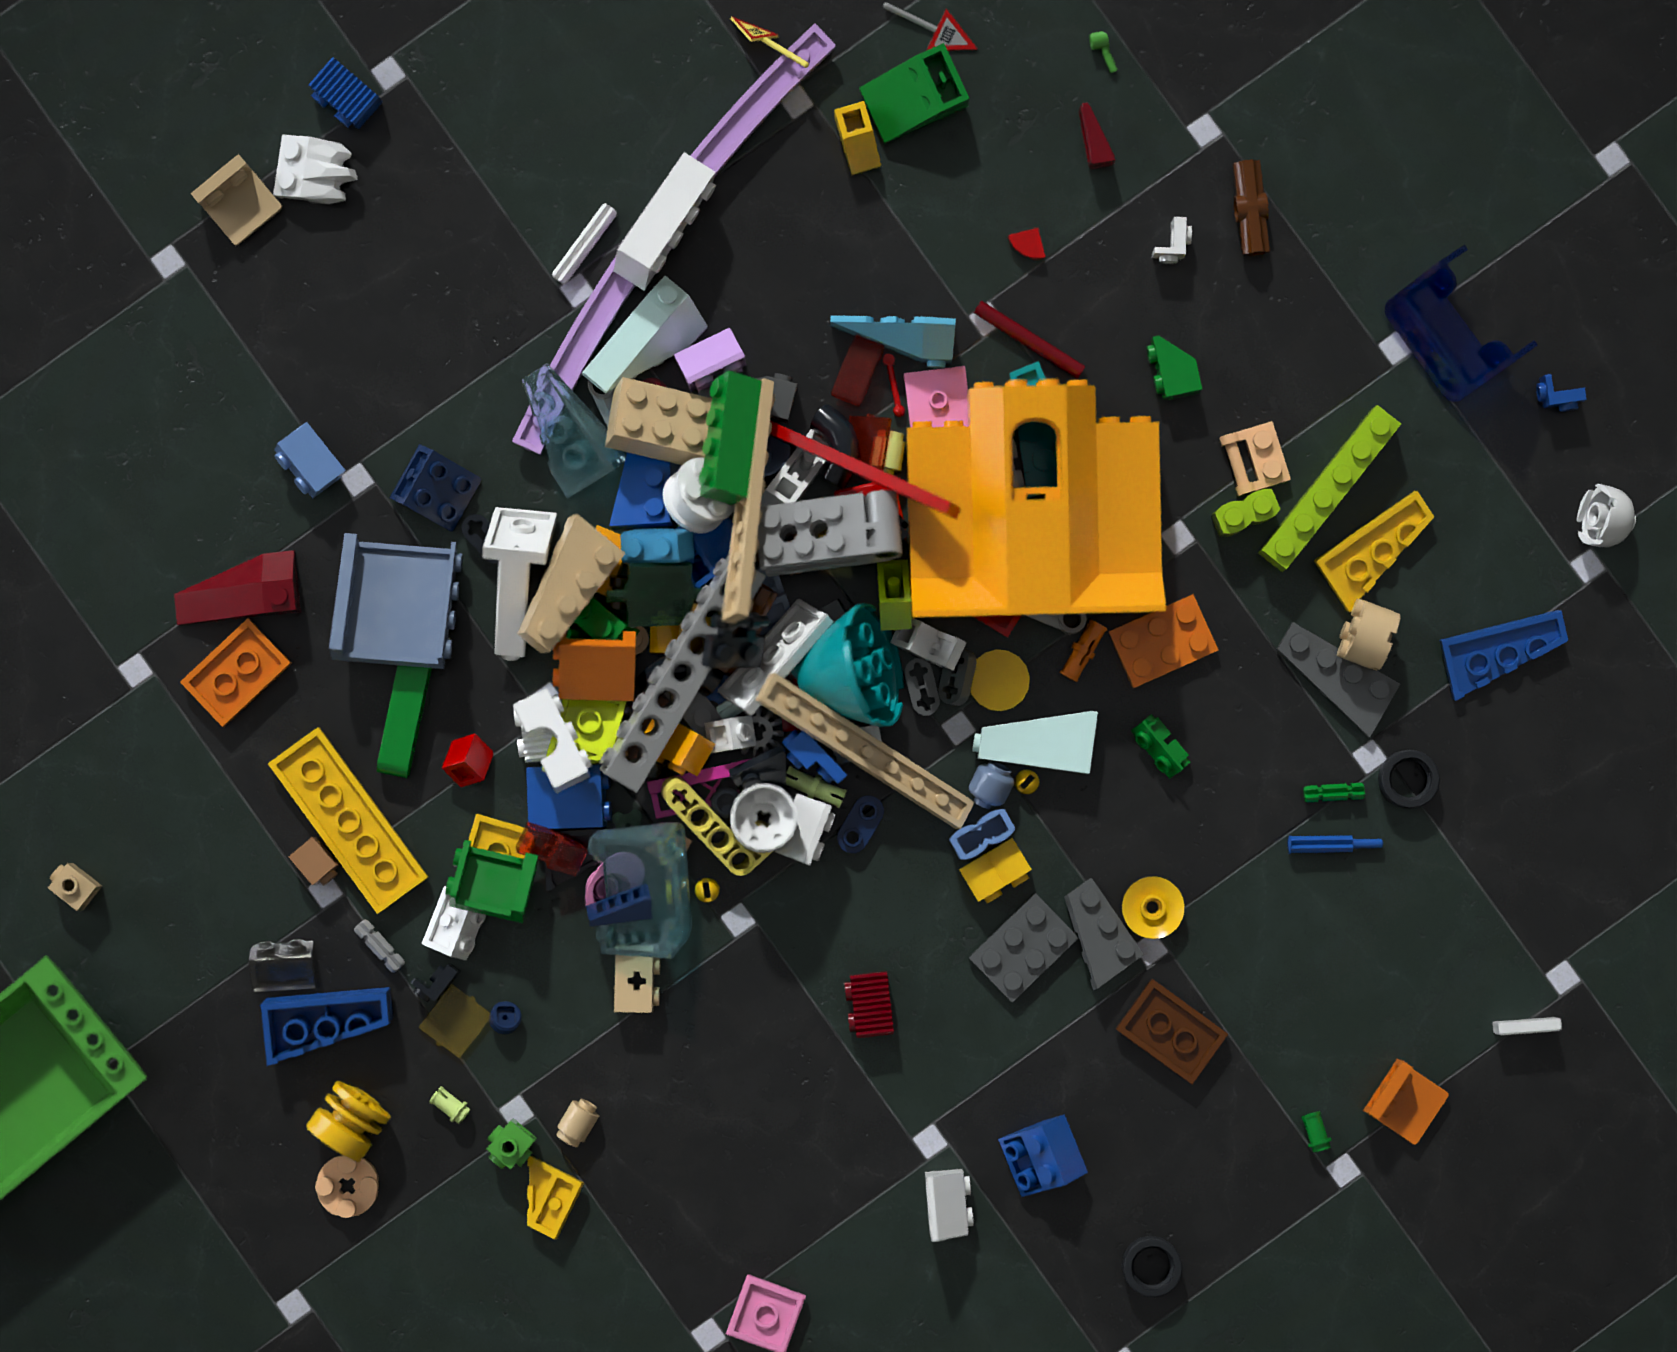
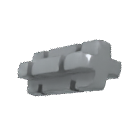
M362 920L354 928L355 933L361 939L364 938L366 940L365 944L381 961L384 960L386 962L384 965L392 973L397 972L405 964L404 959L398 953L395 954L393 952L394 948L378 931L375 932L373 930L375 927L368 920Z

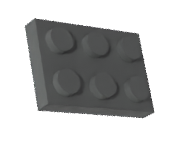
M1034 893L968 958L1011 1002H1014L1079 937Z

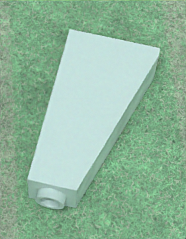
M1086 711L982 727L981 733H975L972 752H978L977 759L1089 774L1098 712Z

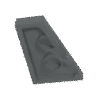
M1092 878L1086 880L1064 896L1074 930L1078 933L1083 952L1081 953L1084 963H1087L1092 979L1090 982L1093 990L1101 987L1144 955Z

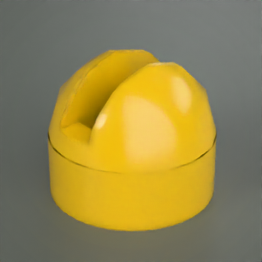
M1028 769L1020 771L1014 779L1015 788L1022 794L1035 792L1039 786L1038 775ZM1031 774L1034 777L1033 781L1023 789L1020 785Z
M703 878L695 886L696 897L705 903L714 901L720 892L718 883L712 878ZM709 882L711 898H705L703 883Z

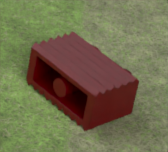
M887 971L850 975V982H844L846 1001H853L854 1013H848L850 1032H856L857 1038L894 1034Z

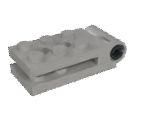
M880 490L870 492L866 496L863 493L760 507L762 519L758 525L757 532L760 568L762 571L765 570V574L768 577L886 562L902 555L898 500L895 491ZM828 530L824 537L818 538L822 531ZM797 534L795 540L787 542L791 535Z

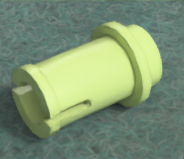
M442 1086L429 1101L451 1118V1123L455 1121L460 1124L471 1110L467 1107V1102H460Z

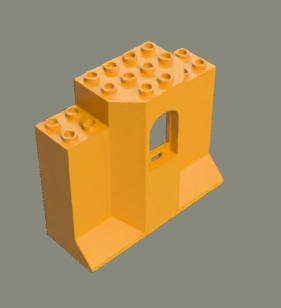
M1043 379L1036 382V386H1027V380H1008L1005 386L994 387V382H976L974 388L967 390L968 426H963L962 420L943 422L944 427H932V421H917L912 423L913 428L906 429L907 482L951 501L960 507L961 510L957 520L908 498L909 581L912 617L1166 611L1162 578L1159 422H1151V416H1134L1130 418V423H1120V417L1099 418V423H1096L1095 386L1088 385V380H1069L1067 385H1059L1058 379ZM1036 421L1048 424L1054 429L1057 444V487L1014 488L1013 434L1020 425ZM1026 494H1045V500H1027Z

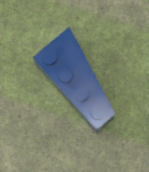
M390 987L266 998L261 1003L267 1066L304 1054L307 1051L333 1044L339 1040L388 1025L393 1019Z

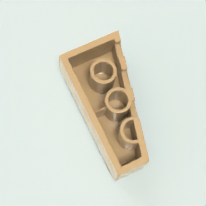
M578 514L568 517L564 531L553 551L551 561L541 578L537 593L533 597L518 631V635L541 654L550 652L625 555L621 549Z

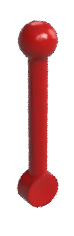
M885 354L883 364L888 369L895 404L893 413L895 416L901 417L905 414V408L900 402L893 368L895 357L892 354Z

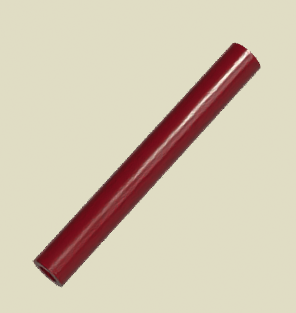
M981 300L975 309V315L1074 378L1078 379L1085 366L984 301Z

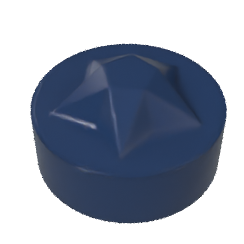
M507 1001L497 1003L489 1015L490 1026L500 1034L514 1032L521 1022L519 1008Z

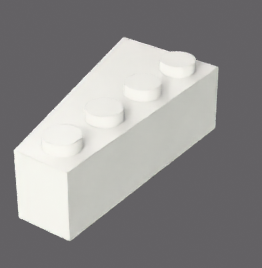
M684 152L619 246L613 271L645 291L654 275L663 267L667 259L666 256L671 248L675 249L680 242L685 226L687 224L691 225L700 211L697 207L703 199L707 201L716 187L713 183L715 171Z

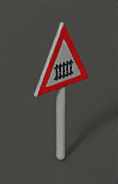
M884 3L883 5L885 9L935 32L927 50L942 43L945 44L947 50H978L947 9L937 27L889 3Z

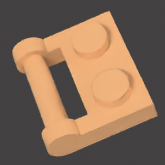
M1273 421L1219 437L1222 447L1225 446L1237 482V487H1235L1237 496L1246 495L1291 480ZM1243 440L1245 441L1257 481L1250 483L1237 442Z

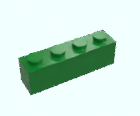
M729 370L715 378L710 387V396H712L711 409L706 417L708 432L702 448L705 456L703 468L699 474V484H701L699 496L729 505H734L748 497L761 380Z

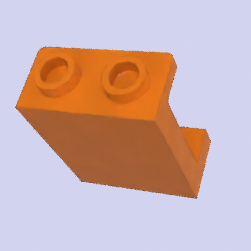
M566 631L560 638V641L553 647V660H559V668H553V687H559V699L634 701L636 631H623V640L568 639Z

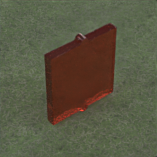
M867 414V416L849 415V422L853 425L859 440V461L884 471L892 419L875 417L873 414Z

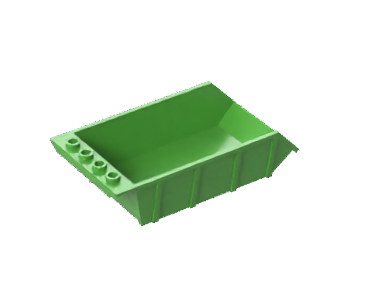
M47 956L0 994V1200L147 1078L138 1063L59 967ZM53 984L59 989V993L55 997L49 993V988ZM71 1009H75L79 1013L76 1021L71 1020L69 1017ZM92 1033L99 1037L97 1045H92L89 1042V1036ZM111 1058H116L119 1061V1067L116 1070L111 1069L109 1066Z

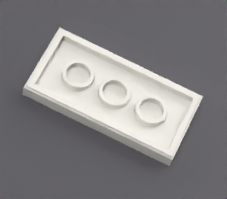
M797 599L765 635L761 666L736 668L717 692L726 700L752 716L761 706L755 700L769 674L776 673L784 679L834 621L825 613L801 599Z

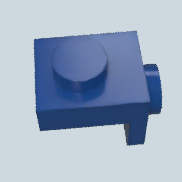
M1551 374L1539 378L1540 383L1536 384L1537 398L1539 402L1543 401L1544 409L1559 407L1560 412L1578 409V404L1587 400L1585 388L1554 392Z

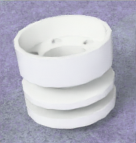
M770 784L755 785L744 790L735 800L730 815L731 829L736 840L746 849L757 853H768L783 847L793 835L797 824V809L792 798L781 788ZM761 812L763 815L769 813L771 815L768 821L769 827L766 828L763 824L760 826L755 824L758 819L757 813Z

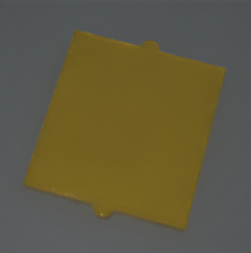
M451 984L419 1028L436 1040L437 1046L442 1045L460 1059L489 1021L490 1012L475 1001L476 998L474 996L469 997Z

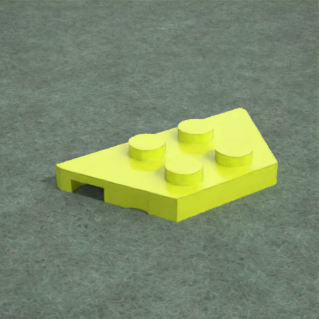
M562 699L561 704L565 711L560 713L565 724L571 722L578 736L574 743L578 751L585 750L591 764L600 763L608 747L612 748L617 741L616 733L622 724L628 701ZM553 735L546 757L553 754L558 745V740Z

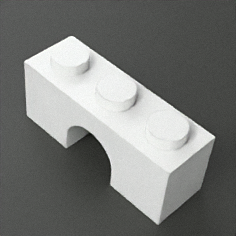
M546 688L513 705L528 738L541 733H548L558 740L554 753L541 760L542 766L556 794L590 777L587 768L591 767L592 764L584 749L578 751L574 743L578 736L571 722L564 723L560 713L565 710L557 694L551 696Z

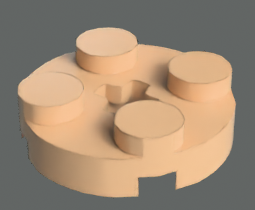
M344 1155L336 1156L329 1160L318 1174L315 1184L318 1199L322 1206L334 1215L343 1218L360 1215L367 1211L377 1199L379 1192L378 1173L375 1167L364 1157L360 1162H357ZM342 1178L345 1180L354 1179L353 1188L355 1192L353 1194L349 1191L345 1193L341 1191L342 1184L340 1181Z

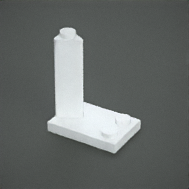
M495 507L483 546V558L499 560L494 654L501 655L504 660L515 661L520 657H525L526 641L518 635V631L528 611L530 563L546 564L556 527L557 513Z

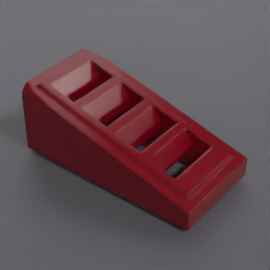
M1088 102L1082 103L1078 113L1088 167L1091 170L1112 166L1116 161L1115 155Z

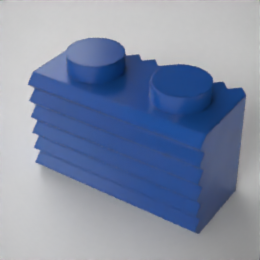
M334 57L309 83L310 88L314 91L311 97L324 108L328 104L337 111L334 116L347 128L352 124L357 129H360L382 103V100L376 93Z

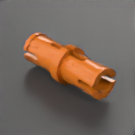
M1090 619L1079 641L1073 643L1071 647L1073 651L1059 673L1077 682L1089 659L1093 660L1096 655L1093 652L1105 631H1107V628Z

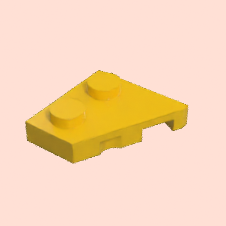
M530 1156L527 1160V1166H529L527 1226L555 1240L558 1238L584 1182L534 1156Z

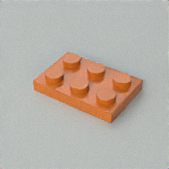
M1194 594L1167 605L1166 611H1154L1108 632L1133 688L1218 651Z
M247 618L180 683L222 727H225L292 663L253 621Z

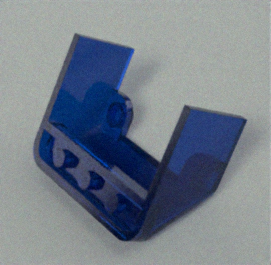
M1465 245L1436 263L1389 299L1385 305L1386 317L1444 397L1455 402L1468 396L1537 346V343L1532 341L1514 355L1503 342L1498 340L1490 341L1482 346L1450 303L1447 296L1456 289L1457 279L1448 265L1468 250Z

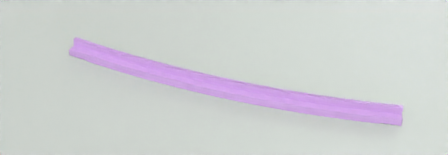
M813 24L787 49L807 61L809 66L805 68L782 54L734 104L690 156L715 171L716 176L758 126L836 48V45L816 24ZM616 257L600 279L557 351L512 440L514 444L530 452L542 454L582 372L585 370L612 321L635 287L633 283L613 271Z

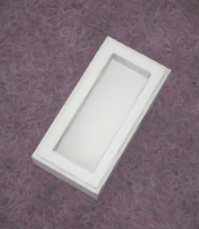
M1556 1017L1493 1022V1033L1497 1035L1562 1030L1561 1019Z

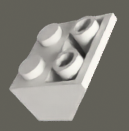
M796 794L793 802L797 809L796 827L791 838L783 847L775 850V852L810 865L812 859L815 861L819 860L824 843L819 842L823 830L829 832L835 814L830 813L832 806Z

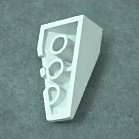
M664 276L585 368L582 375L606 394L615 389L622 377L634 379L638 374L653 366L656 367L662 364L664 360L690 347L708 326L690 296L668 277Z

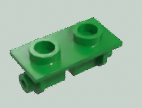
M1151 714L1131 730L1137 744L1150 754L1155 761L1156 767L1166 774L1169 779L1182 771L1190 763V760L1187 758L1189 754L1176 739L1172 740L1168 745L1165 743L1164 739L1171 733L1159 717L1155 718Z

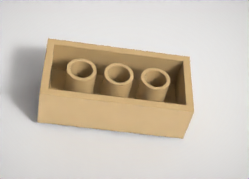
M622 377L613 392L605 447L683 465L688 460L694 458H704L705 455L702 452V448L708 432L706 417L711 409L712 398Z

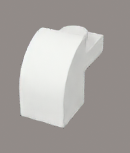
M913 618L912 629L896 630L890 641L891 644L919 658L953 671L967 643Z

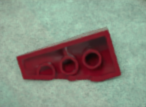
M295 551L261 554L174 594L177 625L301 612Z

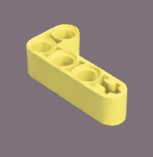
M669 777L663 782L661 795L669 807L733 874L738 876L747 875L772 853H757L741 845L736 840L733 831L681 777ZM674 789L681 791L688 800L684 805L672 794ZM703 809L705 811L701 820L691 821V814L695 810ZM758 820L755 822L757 826L762 824L766 828L770 826L765 821ZM724 831L725 836L719 843L711 842L715 832ZM745 853V859L742 863L732 864L734 855Z

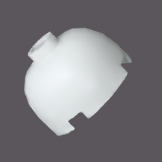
M1597 484L1595 485L1597 488L1594 491L1588 490L1580 503L1577 522L1583 521V532L1578 531V536L1585 544L1597 547H1611L1621 543L1633 530L1636 524L1635 511L1631 499L1623 491L1614 487Z

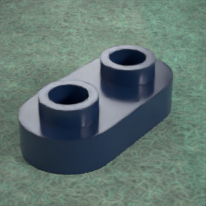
M868 795L856 801L837 834V841L841 849L848 853H857L865 848L884 815L883 804L878 798ZM866 805L873 806L875 810L874 815L871 817L864 816L862 812L863 807ZM849 832H856L859 839L855 844H850L847 841L846 837Z

